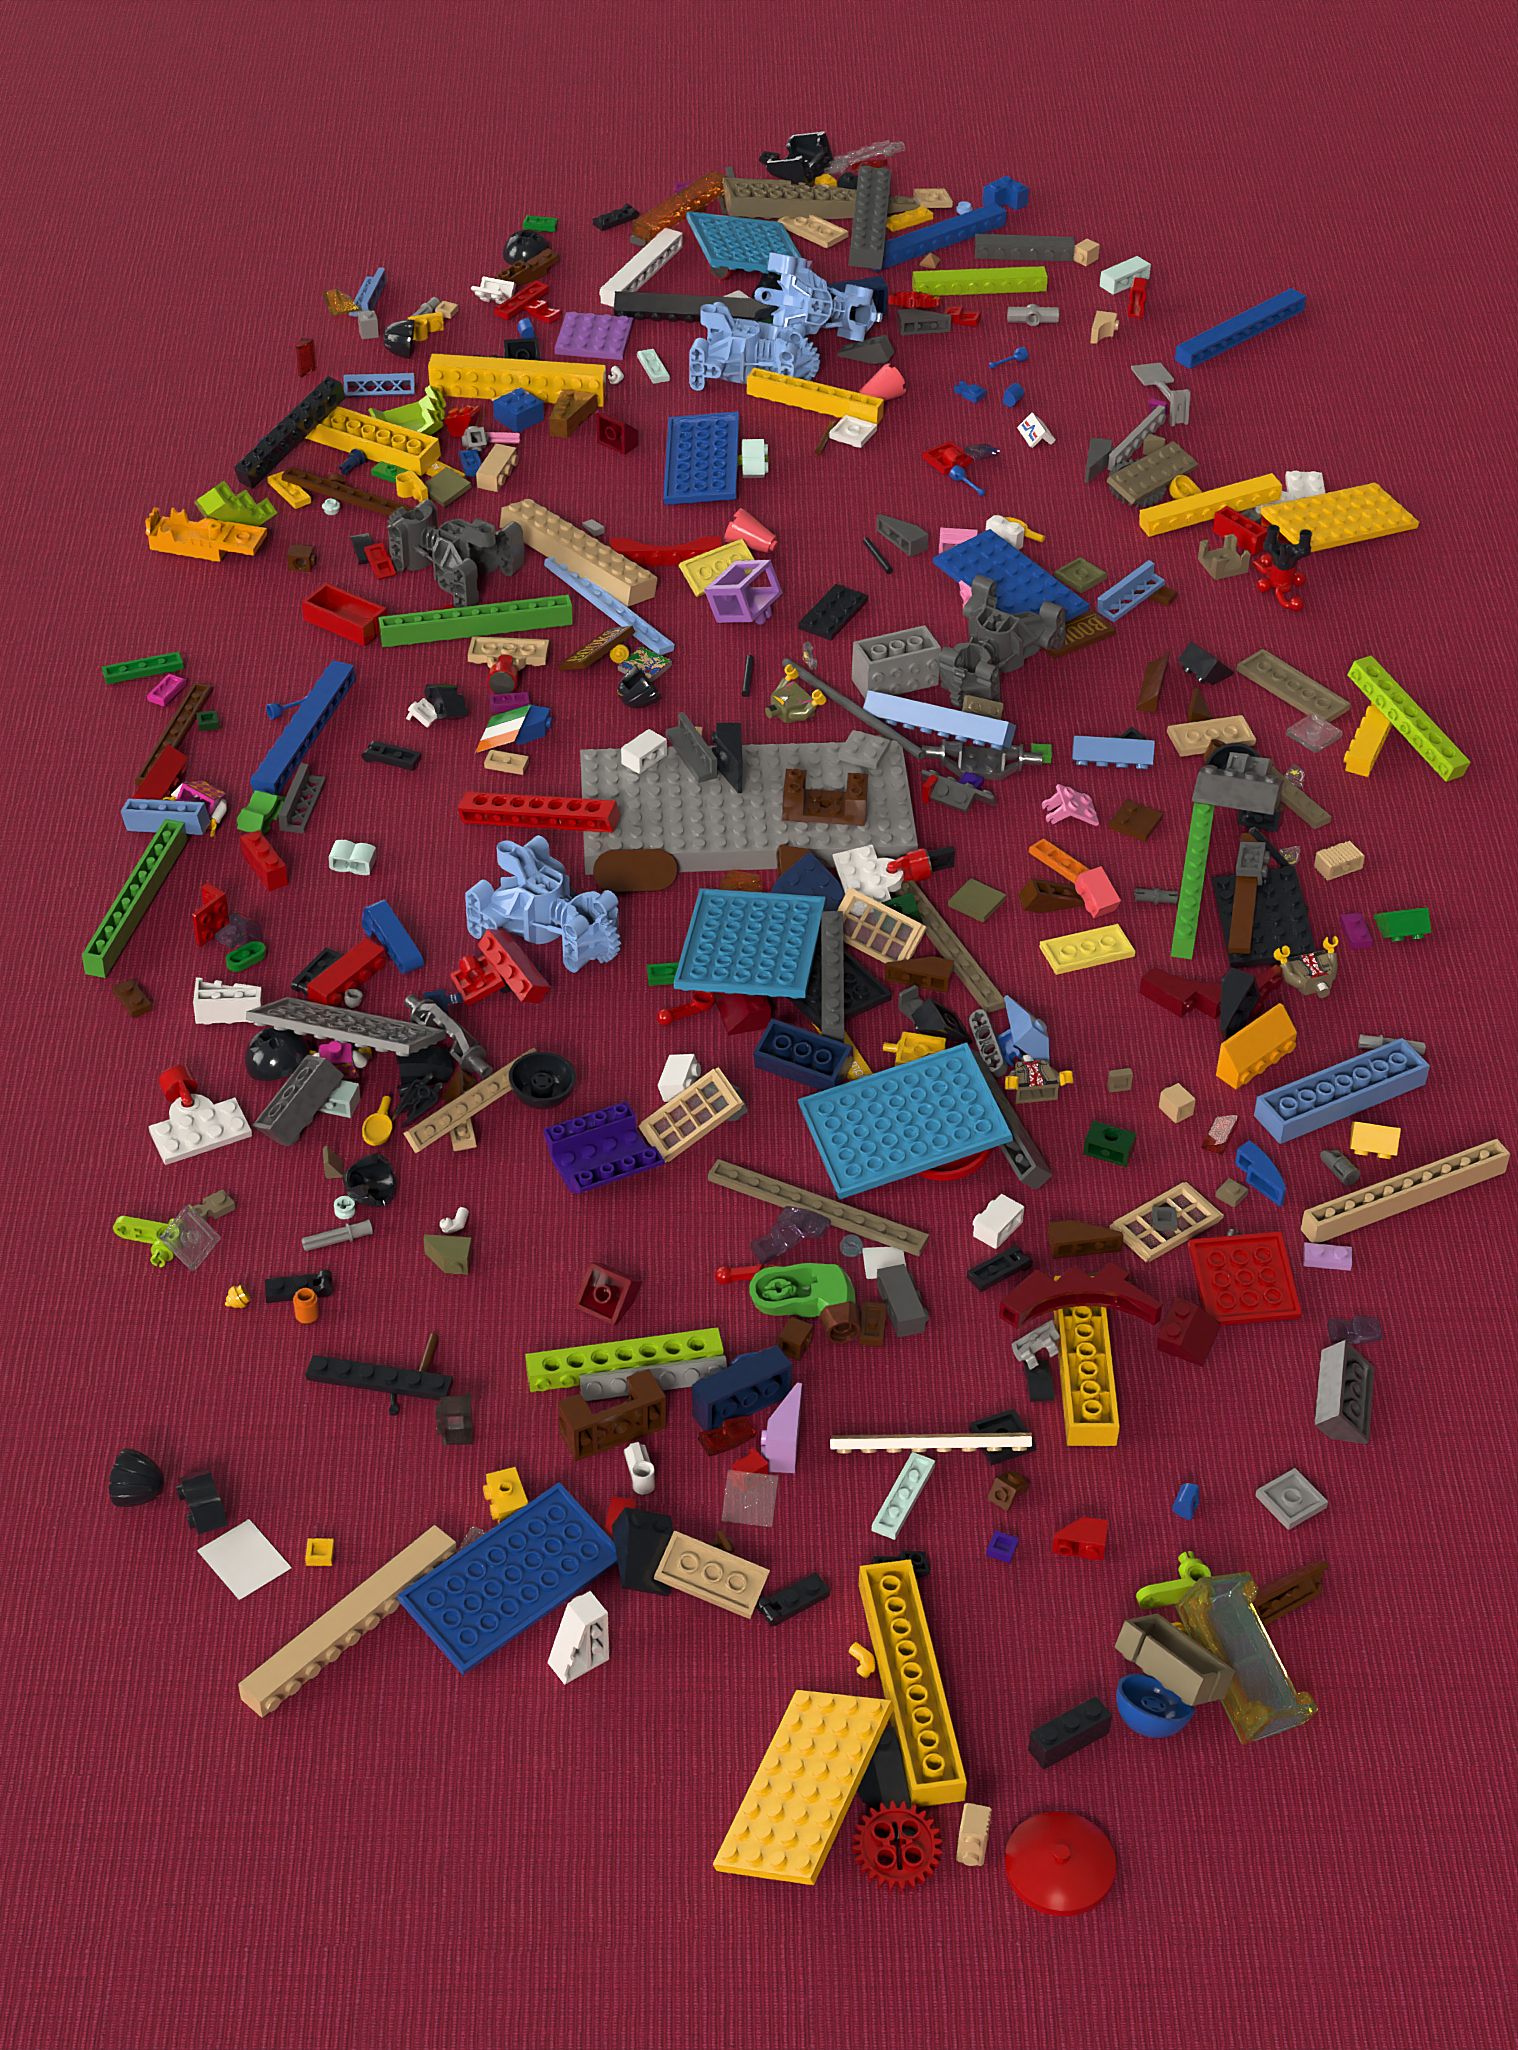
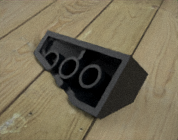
M894 1727L884 1729L857 1789L861 1801L865 1802L869 1809L873 1808L877 1812H879L880 1803H883L886 1809H889L891 1801L895 1802L896 1808H900L902 1802L905 1801L906 1809H911ZM893 1823L892 1826H893L894 1836H895V1837H894V1842H897V1841H898V1829H897V1824H896V1823ZM912 1828L902 1830L907 1836H914L916 1834ZM882 1830V1832L887 1838L889 1836L888 1833Z

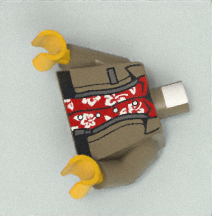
M1336 936L1333 937V945L1328 943V937L1325 938L1323 947L1328 950V953L1319 951L1286 958L1290 954L1288 946L1282 947L1283 954L1279 948L1276 949L1274 957L1281 961L1280 967L1283 968L1282 974L1285 982L1297 988L1303 995L1317 993L1319 998L1327 997L1338 971L1337 953H1334V948L1338 944V938Z
M1025 1055L1021 1058V1062L1015 1064V1070L1005 1077L1004 1086L1007 1090L1014 1089L1016 1104L1057 1100L1059 1085L1063 1086L1067 1083H1074L1073 1072L1062 1071L1059 1073L1050 1067L1046 1060H1034L1030 1055Z

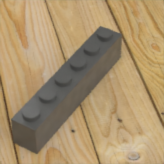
M975 234L974 254L975 259L1073 262L1074 237Z

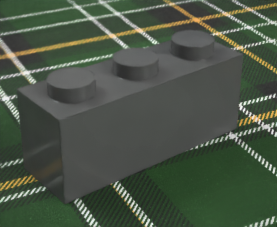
M905 1264L877 1269L876 1286L883 1303L887 1304L886 1311L897 1338L925 1332V1324L929 1321L928 1312L925 1307L922 1308L921 1295L919 1290L914 1288L912 1273H908Z

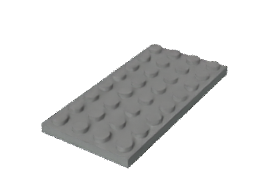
M285 997L246 1011V1020L253 1021L254 1025L257 1026L272 1025L276 1030L291 1029L294 1030L295 1034L300 1035L310 1033L314 1034V1037L318 1039L334 1038V1041L340 1043H355L357 1047H375V1050L380 1052L395 1051L396 1055L409 1056L410 1053L418 1052L422 1048H428L429 1045L437 1044V1042L446 1039L447 1031Z

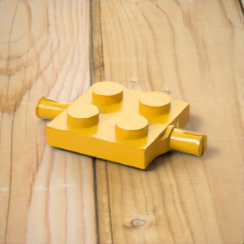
M902 1032L901 1039L897 1044L884 1042L883 1051L896 1053V1067L946 1050V1038Z

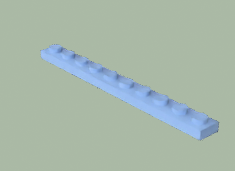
M554 557L545 559V567L622 627L633 626L635 632L632 635L653 652L664 655L674 651V643L606 590L584 576L582 579L578 576V573H572L567 569V565L556 563Z

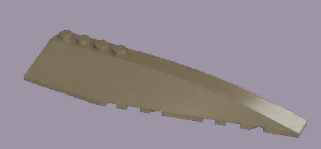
M723 178L722 180L726 209L729 216L732 217L741 216L751 219L756 217H763L764 219L789 217L795 219L796 217L809 218V215H815L821 219L854 218L856 190L832 186L826 189V187L817 184L814 187H810L803 182L795 185L791 184V181L747 178ZM889 196L887 213L891 214L917 209L920 207V204L916 198L903 196L892 198Z

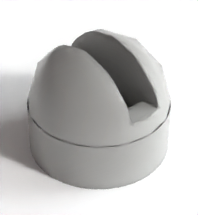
M357 989L347 990L344 997L346 1005L350 1008L359 1006L363 994Z

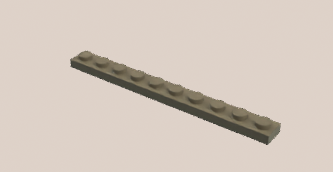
M912 880L903 882L901 889L894 893L898 897L913 892L923 921L922 924L927 927L925 934L944 959L954 960V972L986 1013L1005 1008L1006 1004L1002 995L916 883H913Z
M719 1159L708 1173V1181L916 1256L921 1255L929 1241V1234Z

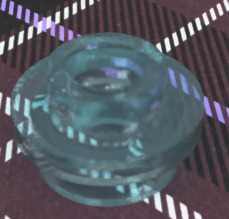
M847 1235L840 1242V1251L849 1257L858 1256L863 1251V1243L858 1236Z

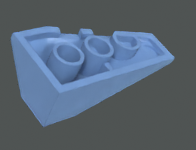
M1006 995L1004 1000L1014 1045L1035 1060H1046L1049 1064V1038L1046 1024L1042 1020L1035 1018L1022 1005Z

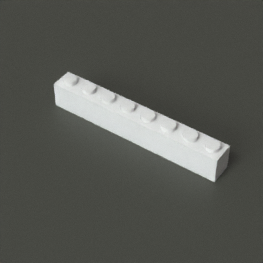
M664 228L653 240L601 287V303L614 307L615 291L636 292L683 247V233Z

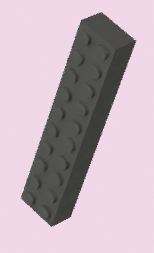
M859 166L848 266L882 269L891 170L887 168Z

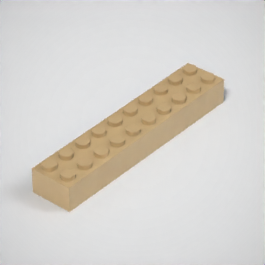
M525 499L521 502L502 507L500 528L503 529L510 522H517L522 527L524 543L548 558L554 557L556 563L567 565L569 571L578 573V576L582 579L584 576L606 590L627 607L655 597L657 577L641 568L635 562L628 560L622 554L615 552L609 546L600 543L596 538H592L584 531L574 527L571 523L564 521L558 515L551 513L545 507H541L531 499Z

